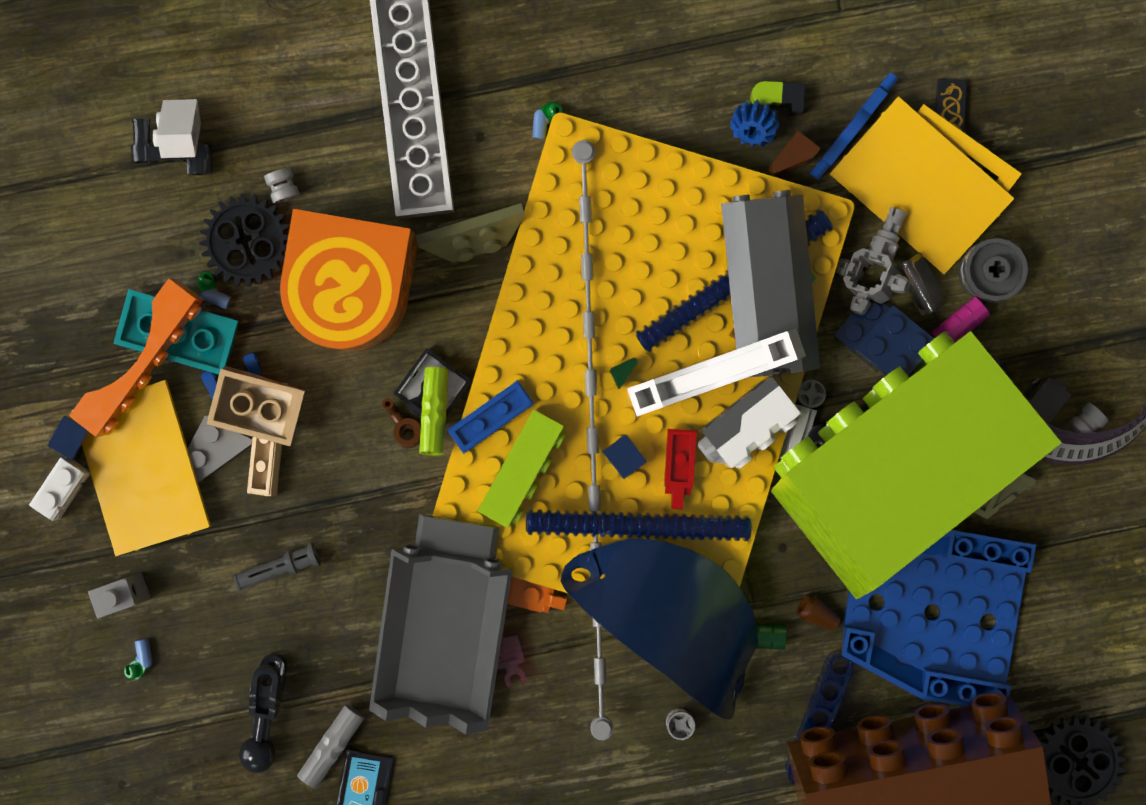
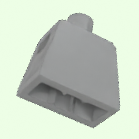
M142 572L88 591L97 619L151 599ZM132 585H133L134 588H135L136 596L134 595V593H133V591H132Z

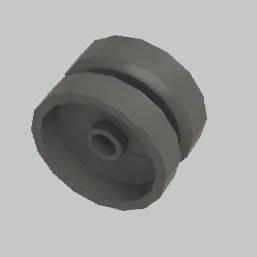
M1000 238L984 240L967 249L960 259L958 268L959 282L964 291L971 297H976L986 303L1006 300L1017 294L1025 284L1028 274L1027 260L1021 249L1011 241ZM991 266L995 268L994 276L993 273H989V267Z

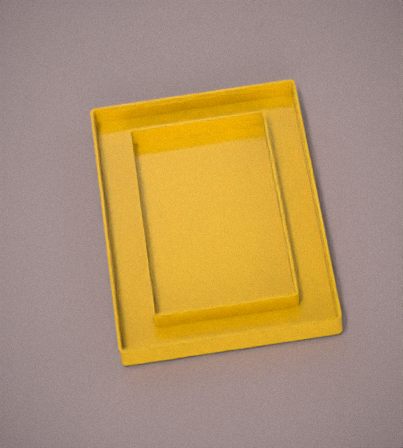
M557 113L553 116L524 210L525 215L520 223L462 419L517 380L534 404L464 454L456 442H454L432 516L499 527L495 558L500 559L503 565L513 569L512 577L565 593L567 592L561 583V574L564 566L577 555L590 551V543L594 542L593 511H589L588 485H592L591 454H587V427H590L589 396L585 394V370H588L587 338H584L583 312H586V281H582L581 254H585L584 223H580L579 197L583 196L582 164L577 163L572 156V148L575 143L587 140L595 148L594 159L586 164L587 196H591L592 220L591 223H588L589 254H593V280H590L591 312L595 314V338H592L593 370H596L597 395L594 396V427H598L599 453H595L596 485H600L601 511H597L598 542H602V546L626 539H651L668 542L692 550L718 564L740 587L775 469L773 467L778 463L787 432L777 431L773 435L775 441L764 450H759L758 448L750 453L752 459L738 469L735 466L729 468L726 464L710 462L698 447V442L704 438L699 430L766 377L772 376L795 405L805 372H785L771 376L747 377L639 416L636 415L627 389L736 350L735 339L729 336L734 328L721 203L733 202L732 196L749 194L750 200L774 198L773 192L791 190V196L803 195L810 271L817 278L812 283L816 331L819 327L854 211V204L851 200L568 114ZM631 358H636L638 363L618 390L610 373V368ZM535 409L564 425L562 432L566 433L559 448L552 447L548 457L552 461L544 474L538 472L533 481L538 486L531 499L525 497L522 501L520 508L524 509L519 521L516 525L510 523L507 528L477 511L530 414ZM667 429L697 431L693 488H691V495H684L683 510L671 509V494H665L664 475ZM623 435H626L647 461L625 479L622 478L602 452ZM577 568L572 571L571 575L574 580L585 581L590 577V572L584 568ZM605 574L601 575L600 579H603Z

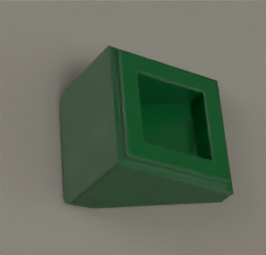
M631 358L610 368V373L618 390L638 363L636 358Z

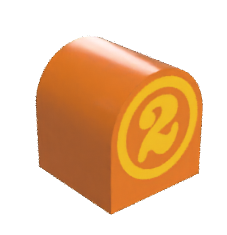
M293 209L280 284L281 302L290 323L302 336L313 343L342 351L366 350L387 340L400 326L407 310L418 247L415 238L416 234L409 228Z

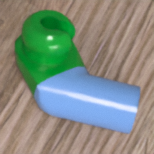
M548 102L534 113L533 139H546L547 125L551 123L555 114L563 113L560 103Z
M204 271L200 273L197 278V287L201 297L206 302L227 309L231 296L218 291L211 272Z
M149 639L134 641L137 656L130 665L125 667L124 674L126 678L130 680L140 679L152 666L153 660Z

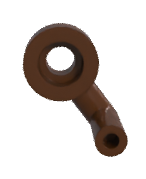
M391 399L383 400V408L395 423L393 433L398 444L404 448L418 446L420 444V424L414 419L404 418ZM414 431L413 438L406 439V432Z

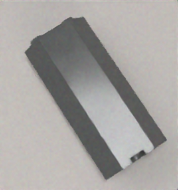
M791 190L773 192L774 198L750 200V194L732 196L733 202L721 203L736 350L797 329L806 357L749 377L771 376L785 372H805L820 368L803 195L791 196Z

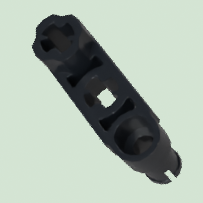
M132 119L133 145H131V163L187 162V175L203 176L213 174L212 145L198 144L196 157L161 158L159 147L150 144V119Z

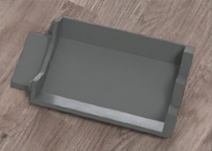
M419 514L415 545L406 544L404 548L391 550L369 711L385 721L409 717L425 728L449 724L465 735L488 731L513 569L503 565L500 559L495 558L499 527Z

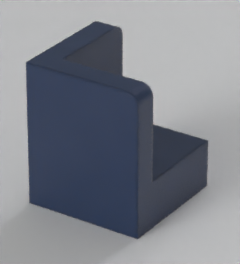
M63 416L47 446L72 460L79 459L83 452L81 445L89 431L71 417Z
M623 435L602 451L623 479L647 462L626 435Z

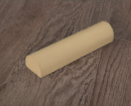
M256 437L252 438L247 493L277 496L282 444Z

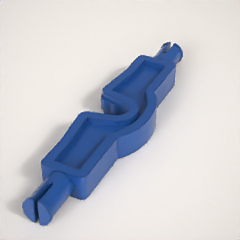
M890 72L888 73L886 78L853 117V120L841 132L815 168L810 172L811 176L818 181L820 180L822 175L833 164L886 97L893 85L899 80L895 75Z

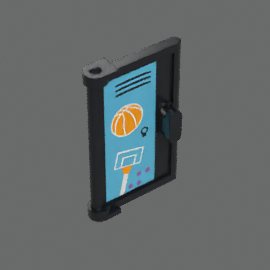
M345 748V759L336 805H387L395 758L359 752L358 749Z

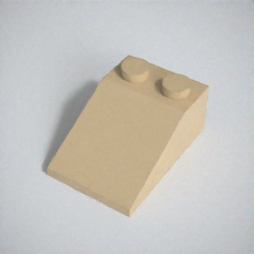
M225 366L220 369L207 425L291 446L305 390Z

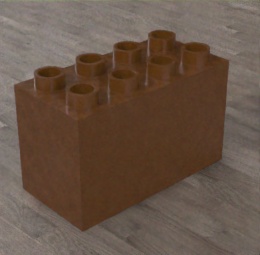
M983 693L975 696L971 700L970 706L950 710L943 704L924 705L915 710V717L895 721L884 715L868 716L857 723V728L835 732L832 728L825 726L813 727L802 732L800 740L787 742L798 805H1051L1043 746L1013 698H1006L1001 693Z

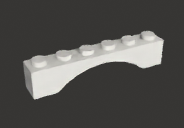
M793 329L636 385L627 390L636 415L639 416L806 357L797 329Z

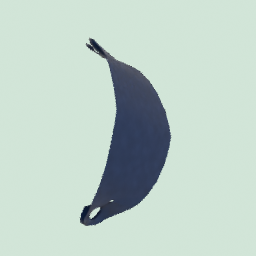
M626 539L607 544L577 555L564 566L561 574V583L565 591L597 623L639 657L669 677L688 695L712 713L729 720L734 716L736 700L745 682L746 668L756 650L758 635L754 614L745 595L721 566L692 550L668 542L651 539ZM577 568H584L590 572V577L585 581H577L572 578L571 574ZM605 574V577L600 579L601 575Z

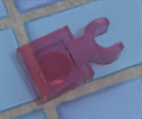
M518 634L502 638L497 669L506 668L505 684L508 688L512 687L510 677L513 674H518L521 677L522 683H526V674L518 666V664L525 662Z

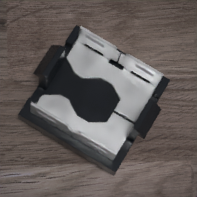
M426 348L393 394L408 404L407 409L421 418L425 368L449 369L447 418L473 381L457 370L458 366L445 356L441 358Z

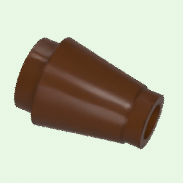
M806 595L801 600L796 612L802 621L831 631L837 628L841 620L839 615L816 596Z

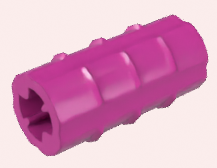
M972 297L930 332V335L935 339L946 331L956 343L967 333L980 326L990 316V313L979 299Z

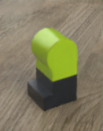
M760 82L751 91V103L754 104L758 99L762 105L769 103V107H790L789 115H801L804 112L805 83Z

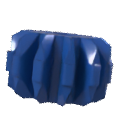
M758 99L754 104L746 100L743 105L737 106L732 116L730 128L733 129V137L741 138V145L747 142L750 143L752 148L756 144L764 148L767 142H772L775 139L779 129L780 119L777 118V110H769V103L762 105Z

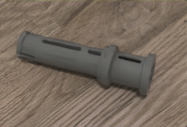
M311 542L307 544V547L297 551H286L282 558L237 574L235 573L233 574V579L237 589L242 591L245 588L287 573L296 575L299 570L313 565L315 567L321 566V561L314 543Z

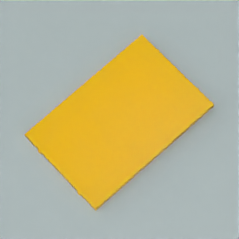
M899 96L885 112L881 113L880 118L848 154L843 156L840 163L830 173L833 178L883 222L887 218L890 207H894L895 211L900 209L906 212L907 216L898 235L943 274L957 260L961 259L966 250L1014 200L1011 194Z
M167 380L146 385L142 390L138 389L133 396L135 402L128 411H122L117 418L119 423L111 434L95 437L88 432L82 443L115 556L131 551H139L141 548L186 534L190 535L192 532L211 527Z

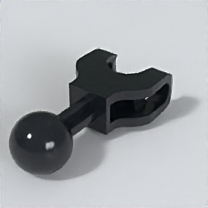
M279 654L266 655L252 676L248 716H254L252 737L242 744L239 751V759L242 766L253 773H261L268 770L273 765L276 757L275 747L268 738L271 720H275L279 713L286 679L287 662ZM270 662H275L276 664H278L280 671L277 668L267 664Z

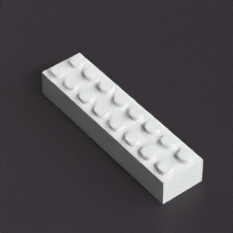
M370 0L395 215L398 219L455 213L429 0Z

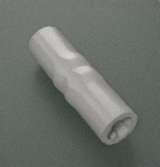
M345 704L297 774V777L308 786L316 789L365 717L353 707Z

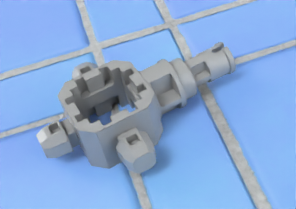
M894 207L889 208L883 229L878 230L877 235L872 237L868 250L862 248L853 254L851 260L839 259L835 272L844 277L843 280L846 287L855 295L851 302V310L856 314L864 315L871 305L869 301L882 304L890 300L893 292L903 294L907 293L910 288L911 282L905 276L900 275V270L893 260L896 251L899 249L898 241L900 238L897 235L907 216V213L900 209L895 211ZM875 263L887 269L881 275V285L876 284L875 288L870 287L868 289L857 283L858 280H862L864 275L863 267L868 268L869 264L874 265Z

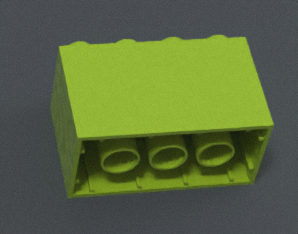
M946 331L941 333L918 352L923 361L913 371V376L909 377L901 366L897 367L872 387L873 390L862 398L870 408L864 413L857 403L853 401L827 422V425L818 432L825 441L821 447L818 448L808 436L781 457V461L773 467L781 479L772 488L771 492L856 600L881 586L1062 443L971 331L956 343Z

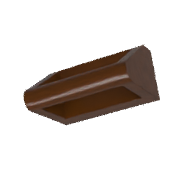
M797 131L768 167L766 173L776 177L806 165L821 148Z

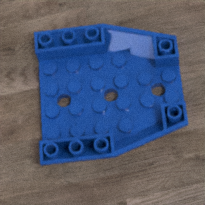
M955 530L949 531L877 589L857 600L850 591L848 592L843 620L842 656L924 700L965 707L971 705V700L975 696L983 693H1001L1006 698H1009L1011 685L1007 683L1025 576L1026 572L1031 573L1036 545ZM874 594H880L884 599L883 606L878 610H873L869 606V598ZM929 604H936L939 607V615L935 619H927L924 614L925 608ZM985 614H992L994 616L995 623L990 629H983L980 625V619Z

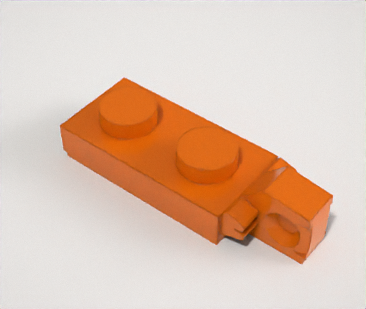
M511 577L507 604L540 613H549L550 607L564 610L567 598L554 595V589Z

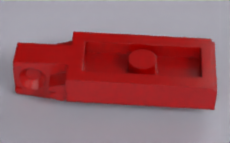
M667 429L664 486L665 494H671V509L683 510L684 495H691V488H693L697 437V431Z

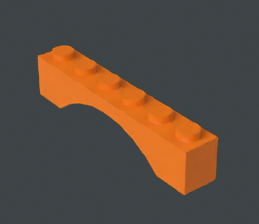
M168 278L152 301L150 334L138 360L126 374L114 383L99 390L85 393L69 417L95 437L111 434L119 423L117 421L122 411H128L135 402V398H133L138 389L142 390L151 380L152 376L149 375L155 366L159 367L168 356L167 349L172 343L176 344L185 333L183 327L189 320H194L200 313L202 307L199 305L204 299L178 279Z

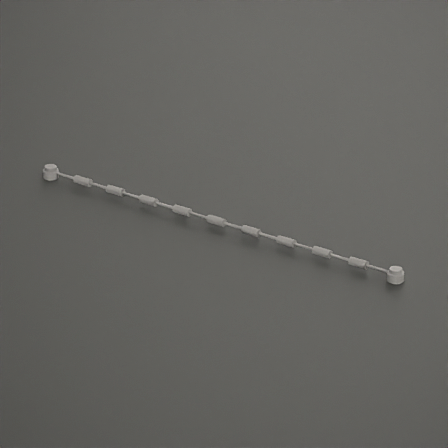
M581 140L573 146L572 156L577 163L582 164L583 196L579 197L580 223H584L585 254H581L582 281H586V312H583L584 338H587L588 370H585V394L589 396L590 427H587V454H591L592 485H588L589 511H593L594 542L590 543V550L602 546V542H598L597 511H601L600 485H596L595 453H599L598 427H594V396L597 395L596 370H593L592 338H595V314L591 312L590 280H593V254H589L588 223L592 222L591 196H587L586 164L594 159L595 148L591 142ZM593 619V627H597V657L594 658L595 684L598 685L599 716L592 720L590 730L594 738L606 740L613 733V723L610 718L604 716L603 684H606L605 657H602V626Z

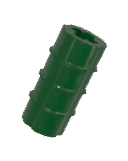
M756 623L758 635L756 650H785L786 625Z

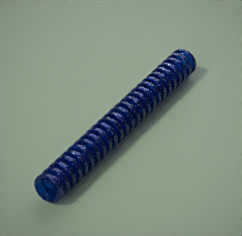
M820 209L815 211L816 214L814 216L812 214L808 215V220H805L808 247L811 241H818L817 237H824L826 231H833L831 221L824 211ZM728 270L725 271L726 274L724 276L720 274L717 281L711 280V285L705 284L702 291L696 290V295L692 296L690 294L687 301H680L681 305H674L672 311H665L666 315H659L657 321H650L651 325H644L642 331H635L637 339L646 352L651 353L654 346L660 347L659 343L662 341L666 343L669 336L673 338L675 332H682V328L684 326L688 328L690 322H697L699 316L703 318L705 312H712L714 306L718 308L720 302H727V297L731 296Z
M529 509L526 513V532L528 535H532L533 532H536L537 535L546 533L547 536H550L551 533H555V536H559L560 533H564V536L573 533V536L582 534L583 537H586L587 534H591V537H596V534H600V537H605V534H609V537L618 535L619 538H623V535H627V538H632L633 535H636V538H641L644 535L647 539L650 536H654L655 539H659V536H663V539H668L671 536L672 539L681 537L682 540H685L686 537H689L690 540H694L695 537H698L699 540H704V537H707L708 540L716 538L718 541H721L722 538H725L726 541H730L731 538H734L735 541H739L740 538H743V541H748L752 531L749 516L741 518L739 515H735L734 518L731 515H726L725 518L722 515H717L715 518L711 514L708 517H705L704 514H700L699 517H696L695 514H691L690 517H687L686 514L678 516L676 513H673L672 516H669L668 513H664L663 516L655 513L654 516H651V513L642 515L641 512H637L636 515H633L632 512H628L627 515H624V512H619L616 515L612 511L609 514H606L605 511H601L600 514H597L596 511H592L591 514H588L587 511L579 513L577 510H574L573 513H570L569 510H565L564 513L556 510L555 513H552L551 510L542 512L541 509H538L537 512Z

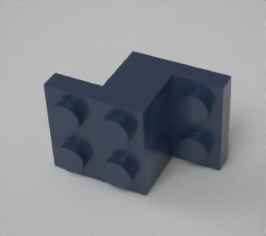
M869 301L871 305L864 315L853 312L834 334V337L875 372L880 370L886 376L899 366L910 376L923 361L918 352L934 339L894 305L889 308L884 303L880 304L874 301Z

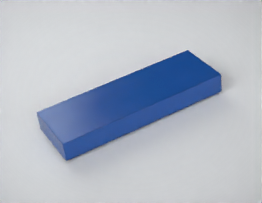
M517 380L447 431L464 454L528 409L534 402Z

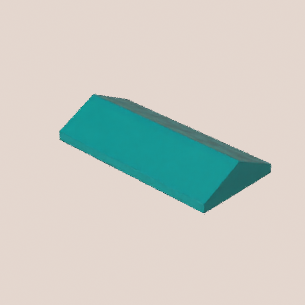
M128 289L113 344L140 352L143 351L150 334L152 301L155 296ZM201 310L194 320H189L183 327L185 333L176 344L172 343L167 349L168 356L166 359L219 374L220 369L227 366L234 348L239 321Z

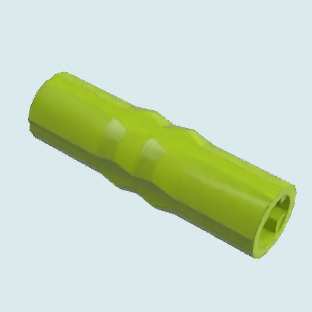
M425 368L419 453L422 455L441 456L444 453L449 373L447 368Z

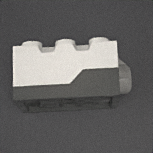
M766 377L699 430L704 438L698 442V447L710 462L726 464L729 468L735 466L740 469L752 459L750 453L756 448L764 450L775 441L773 435L777 431L787 432L798 423L796 417L801 413L773 377Z

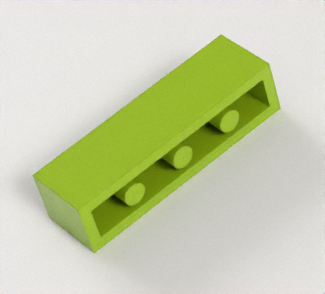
M533 409L477 512L507 528L510 523L516 525L524 509L520 508L522 501L525 497L531 499L538 486L537 483L533 482L538 472L544 474L552 461L548 457L552 447L558 449L566 433L562 432L564 425Z

